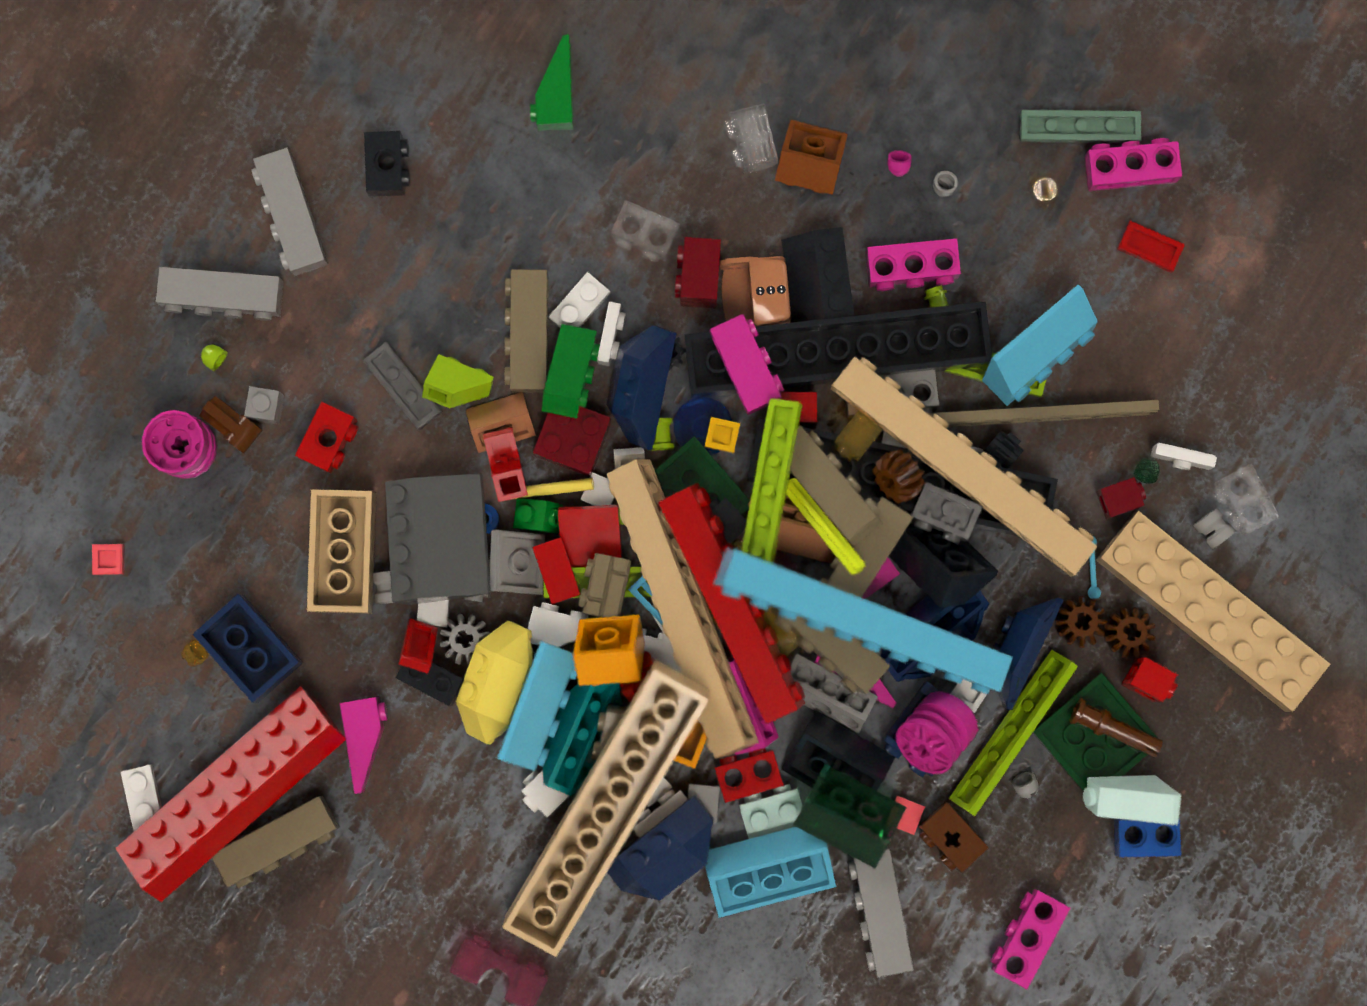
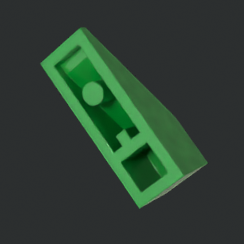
M569 35L562 36L535 94L536 104H530L531 122H536L538 131L574 129Z

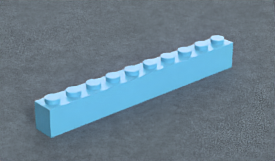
M726 549L714 585L723 588L721 593L735 599H739L740 595L751 598V605L767 610L769 606L779 609V616L793 621L796 620L797 616L807 620L806 626L822 632L825 627L835 630L834 637L851 642L852 638L863 641L861 647L877 653H879L880 648L890 651L889 658L903 663H907L908 659L918 662L916 668L934 674L935 669L945 673L944 679L961 684L962 680L971 682V689L987 695L989 690L1001 692L1013 658L737 550Z

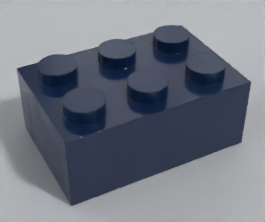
M237 594L192 634L252 703H259L303 664V661L252 603L241 594Z

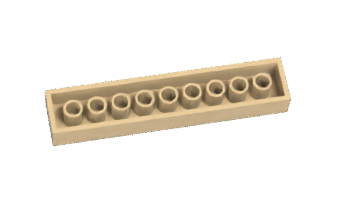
M655 660L507 911L502 928L555 957L558 955L709 701V689Z

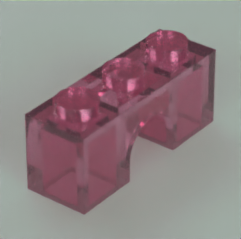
M474 935L472 939L467 936L449 972L477 986L485 971L500 969L506 973L510 982L509 990L504 1000L517 1006H535L549 976L544 974L546 969L530 961L528 965L517 961L518 955L507 949L502 948L499 952L490 948L491 942L483 937Z

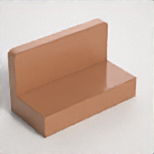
M517 393L466 409L470 430L478 453L486 451L483 434L512 427L516 442L536 436L523 393Z

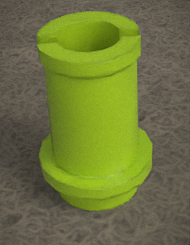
M942 285L925 290L926 297L924 299L928 300L930 307L949 306L945 296L947 290H943Z

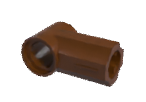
M216 396L205 404L199 415L224 435L223 438L243 454L263 431L243 414L239 415Z

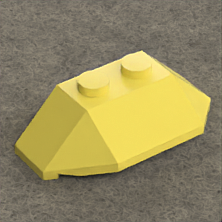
M509 620L476 644L456 699L466 733L489 745L509 728L533 664L530 642L532 631Z

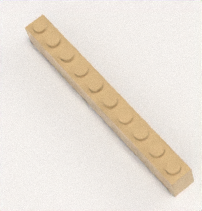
M854 357L831 386L832 391L970 499L981 505L983 509L1070 577L1077 574L1098 547L1092 542L1094 537L1081 527L1078 530L1068 524L1069 517L1056 508L1054 511L1050 510L1044 505L1046 500L1032 489L1030 492L1020 486L1022 481L1010 471H1006L1004 474L995 467L997 461L985 452H982L980 455L971 448L973 443L961 433H958L957 436L947 429L949 424L936 414L931 417L923 410L925 405L912 395L907 398L900 393L899 389L901 387L891 378L886 376L883 379L875 373L877 368L865 358L858 360Z
M635 459L607 473L610 482L609 489L617 500L620 508V518L630 534L631 547L638 555L642 566V576L649 584L653 605L659 611L662 618L663 631L670 639L676 664L681 668L684 676L710 690L709 701L697 719L705 731L707 747L713 753L714 758L729 756L757 744L759 741L702 592L658 503L665 499L652 462L650 459Z

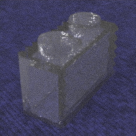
M764 104L729 112V121L725 122L728 138H734L737 149L732 150L736 168L741 167L743 174L778 166L779 160Z

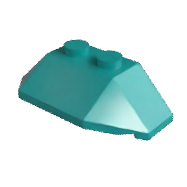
M607 683L597 686H579L577 684L570 690L571 693L565 709L560 708L555 718L560 720L555 737L549 736L544 747L549 749L543 766V784L569 796L580 789L596 760L592 759L595 741L601 742L603 731L597 730L600 712H607L608 703L623 706L619 683Z

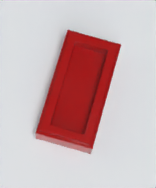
M1129 221L1117 250L1172 273L1185 244L1133 221Z
M562 538L533 546L532 548L551 604L581 595Z
M409 619L405 630L399 664L428 673L432 664L438 627Z

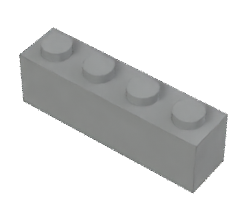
M284 148L254 158L256 168L251 169L256 185H262L265 196L261 197V202L266 214H272L274 224L270 225V229L275 242H281L284 252L279 253L284 269H290V272L296 276L328 265L292 153L288 148Z
M159 267L156 303L164 307V311L169 313H182V309H192L194 314L212 316V311L224 312V316L229 318H242V314H253L254 319L271 321L272 316L280 317L284 281L279 276Z
M882 848L852 854L853 861L848 862L851 880L857 879L859 892H854L857 911L863 910L865 922L860 923L863 941L869 940L871 952L866 953L869 971L875 970L877 977L913 971L890 849Z

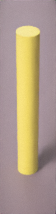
M593 478L528 485V496L519 498L594 490Z

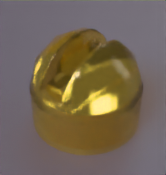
M1043 176L1035 180L1032 191L1040 201H1050L1057 194V185L1050 177ZM1042 181H1046V195H1041Z
M191 640L183 648L181 656L182 660L185 659L188 662V666L195 667L202 664L208 658L209 653L198 640Z

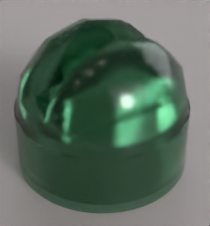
M1148 457L1143 458L1136 465L1134 476L1140 482L1146 484L1155 483L1160 473V466L1155 459L1152 461L1148 460Z

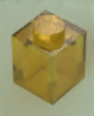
M858 411L834 443L838 445L836 450L849 461L852 458L859 461L883 429Z

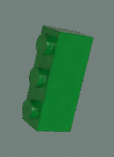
M561 324L543 392L542 412L578 418L580 407L586 408L589 390L585 389L586 384H592L595 367L591 366V362H597L600 344L596 343L597 331Z

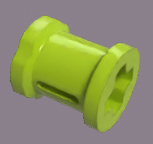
M659 418L653 449L648 451L674 449L670 435V425L673 424L672 418Z

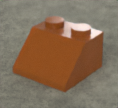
M790 120L775 181L783 182L788 186L811 189L816 193L833 195L848 134Z

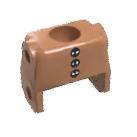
M739 257L720 260V270H724L722 278V303L726 321L743 314L746 321L750 319L753 321L755 327L791 323L785 257Z

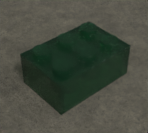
M825 764L793 825L875 869L889 846L907 807Z

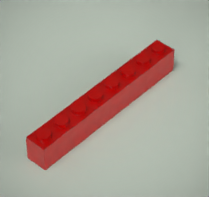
M696 483L659 501L661 510L765 723H770L801 708L805 704L804 690L800 683L795 682L792 677L790 661L785 654H781L776 644L778 643L777 635L771 626L768 627L763 617L765 614L764 609L751 605V598L740 595L739 599L724 595L721 593L723 588L714 585L726 549L735 550L731 543H727L722 533L724 532V526L717 515L714 516L709 506L711 501L707 491L701 488L699 483Z

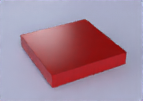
M618 505L558 508L559 534L572 568L586 567L588 559L594 560L595 553L623 558Z

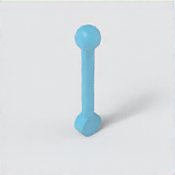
M1094 537L1092 542L1095 545L1097 544V539ZM1094 551L1089 557L1091 587L1088 589V596L1091 599H1098L1101 595V590L1097 587Z

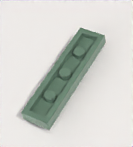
M1021 110L1020 142L1124 143L1128 141H1141V111Z

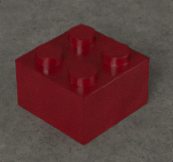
M685 237L684 245H678L677 268L682 269V275H676L675 298H680L681 306L716 309L721 239Z
M580 407L578 418L548 413L533 454L537 458L590 477L612 420L608 416L584 407Z

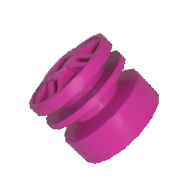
M171 410L162 412L151 419L144 429L142 448L149 464L159 471L173 477L189 479L198 477L210 468L215 461L217 442L216 436L206 423L186 412ZM182 441L189 443V445L185 446V452L179 451V448L183 447Z
M931 692L924 697L915 708L914 713L908 716L906 721L899 727L896 734L897 745L902 755L916 768L930 774H943L953 766L954 762L960 757L961 752L966 750L974 740L978 731L977 720L972 710L959 698L945 692Z

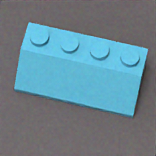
M1079 284L992 357L982 381L1006 406L1015 399L1018 402L1024 399L1031 391L1029 387L1037 381L1040 384L1045 381L1053 372L1051 368L1055 364L1063 365L1074 354L1072 350L1080 344L1084 347L1095 336L1093 330L1098 321L1083 288Z
M542 641L540 642L497 759L533 771L537 769L538 765L544 766L549 753V749L544 747L549 736L555 737L560 720L555 719L559 707L565 709L571 693L566 690L570 679L576 680L577 677L573 653Z
M820 821L710 849L708 862L705 866L719 918L836 887L829 851Z

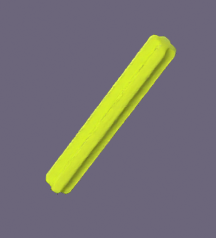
M796 478L788 480L787 497L851 575L859 574L865 567L863 559Z

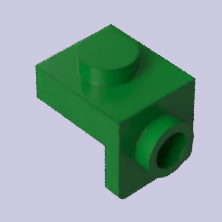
M517 498L513 528L559 534L558 508L563 507V505L550 501Z

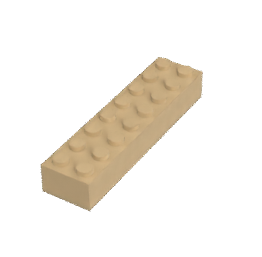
M1139 511L1130 516L1096 559L1098 563L1285 712H1293L1330 666L1328 661Z

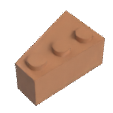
M786 495L776 550L816 559L820 562L832 563L836 558L835 554Z

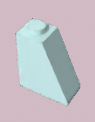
M1156 775L1088 777L1087 788L1083 791V801L1085 807L1096 816L1178 824L1181 794Z

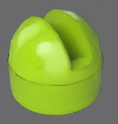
M214 344L207 345L201 352L203 364L212 371L217 370L227 356V351Z

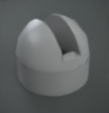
M949 171L939 172L933 181L934 192L940 197L952 195L958 185L957 177Z
M1032 772L1021 773L1012 781L1016 793L1022 798L1029 799L1031 794L1036 795L1038 792V781Z

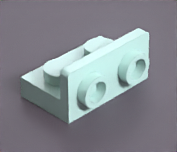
M790 784L774 788V794L762 798L761 793L744 797L745 803L739 804L748 839L807 824L798 788L791 789Z

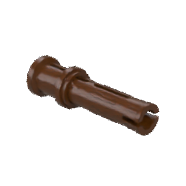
M1083 698L1078 700L1070 717V723L1072 724L1079 723L1093 730L1095 735H1108L1153 758L1157 756L1156 752L1159 753L1163 744V740L1111 717V713L1108 710L1103 709L1101 711L1086 704V700Z

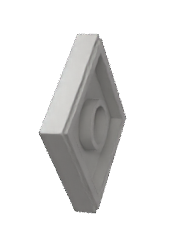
M504 530L491 531L490 591L543 595V577L532 547L545 543L544 534Z

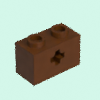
M943 802L918 826L923 831L919 835L920 838L931 849L936 846L943 853L940 860L951 871L956 868L962 873L989 848L947 802ZM947 832L951 834L957 833L958 835L955 837V840L958 844L955 846L951 844L945 846L944 843L947 838L944 834Z

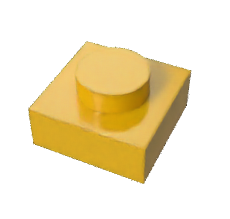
M711 417L704 447L734 454L740 423Z

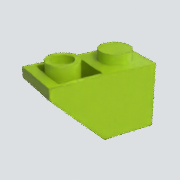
M438 354L424 382L422 397L447 408H453L488 397L492 390L494 377L482 369L466 366L453 357H445Z

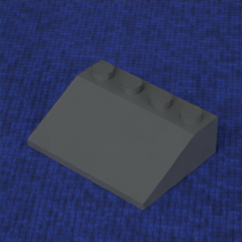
M483 474L416 477L385 482L392 602L414 605L489 595L490 578Z

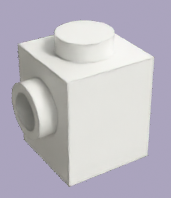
M536 770L533 771L523 781L526 787L522 790L525 794L522 800L533 812L539 809L546 817L550 816L569 797V795L543 784V770L540 773Z

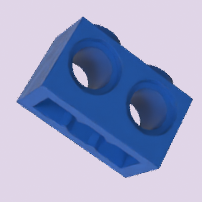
M1114 819L1115 856H1181L1180 819L1178 824ZM1164 825L1169 830V838L1165 842L1160 843L1156 839L1155 833L1158 827ZM1131 826H1135L1139 831V838L1134 843H1128L1125 839V831Z

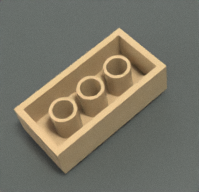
M311 489L308 612L372 614L376 493L373 491Z

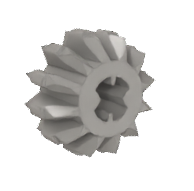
M458 614L459 625H456L449 619L447 624L452 628V631L441 630L440 634L449 637V640L440 642V647L451 646V649L445 653V656L450 658L457 652L455 663L459 665L463 660V656L466 655V662L469 665L476 644L488 636L490 632H479L486 625L484 621L479 622L473 627L476 620L475 615L471 614L467 624H465L464 616ZM466 631L467 635L473 636V642H469L470 646L465 648L464 644L458 643V637L462 638L460 634Z

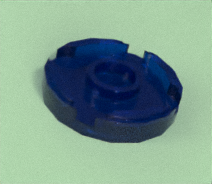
M697 397L687 401L678 410L674 418L673 432L677 443L682 447L695 436L704 447L711 417L732 421L729 411L721 402L712 398ZM705 448L711 456L720 452L719 450Z

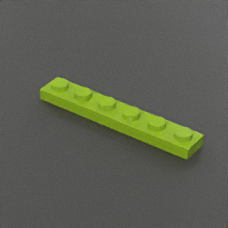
M778 399L769 400L742 546V553L771 564L774 562L802 409L800 402Z
M1053 650L1049 652L1018 697L1013 710H1009L949 797L952 802L973 816L977 814L1078 666L1074 662Z

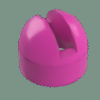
M904 151L889 153L887 160L889 171L895 176L907 174L911 167L912 156Z

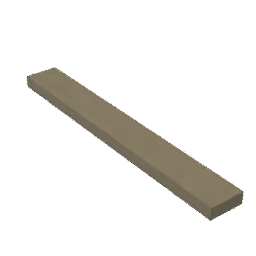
M1159 400L927 414L931 417L934 414L940 416L949 424L948 427L1154 415L1159 411Z

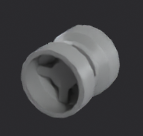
M1217 507L1193 525L1198 533L1205 535L1207 538L1206 543L1211 549L1216 548L1236 532L1231 524L1225 523L1222 519L1223 514Z
M390 571L373 573V583L377 585L375 604L396 603L392 602Z

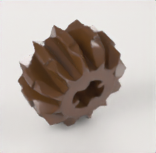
M899 449L889 454L886 453L876 462V467L873 469V473L876 475L874 482L879 484L880 491L886 493L888 500L893 499L897 504L906 502L916 497L922 491L921 487L925 484V481L921 476L924 472L918 468V461L914 462L910 453L904 454Z
M1079 596L1077 598V606L1073 600H1066L1069 611L1060 607L1058 613L1065 618L1055 620V625H1064L1065 629L1058 632L1059 637L1067 633L1070 634L1066 644L1072 645L1077 638L1078 647L1084 648L1085 638L1091 645L1097 643L1093 633L1100 637L1104 636L1105 632L1098 628V625H1106L1108 622L1107 619H1098L1097 615L1105 611L1103 607L1095 611L1093 610L1096 600L1090 599L1085 606L1084 597ZM1077 614H1080V617L1085 616L1088 621L1084 623L1085 630H1082L1083 627L1077 628L1075 626V622L1078 621Z
M1125 607L1120 608V617L1114 613L1109 616L1115 625H1104L1105 630L1112 631V635L1104 637L1105 642L1112 640L1116 642L1110 648L1112 652H1116L1122 647L1121 657L1127 658L1130 650L1134 658L1140 657L1139 647L1145 652L1150 650V646L1145 640L1155 641L1156 636L1147 634V630L1154 629L1155 624L1145 625L1144 622L1149 618V614L1144 613L1138 618L1139 609L1137 607L1132 608L1130 615ZM1129 624L1132 625V631L1136 632V637H1131V641L1127 640L1128 635L1123 633L1124 628L1130 627Z

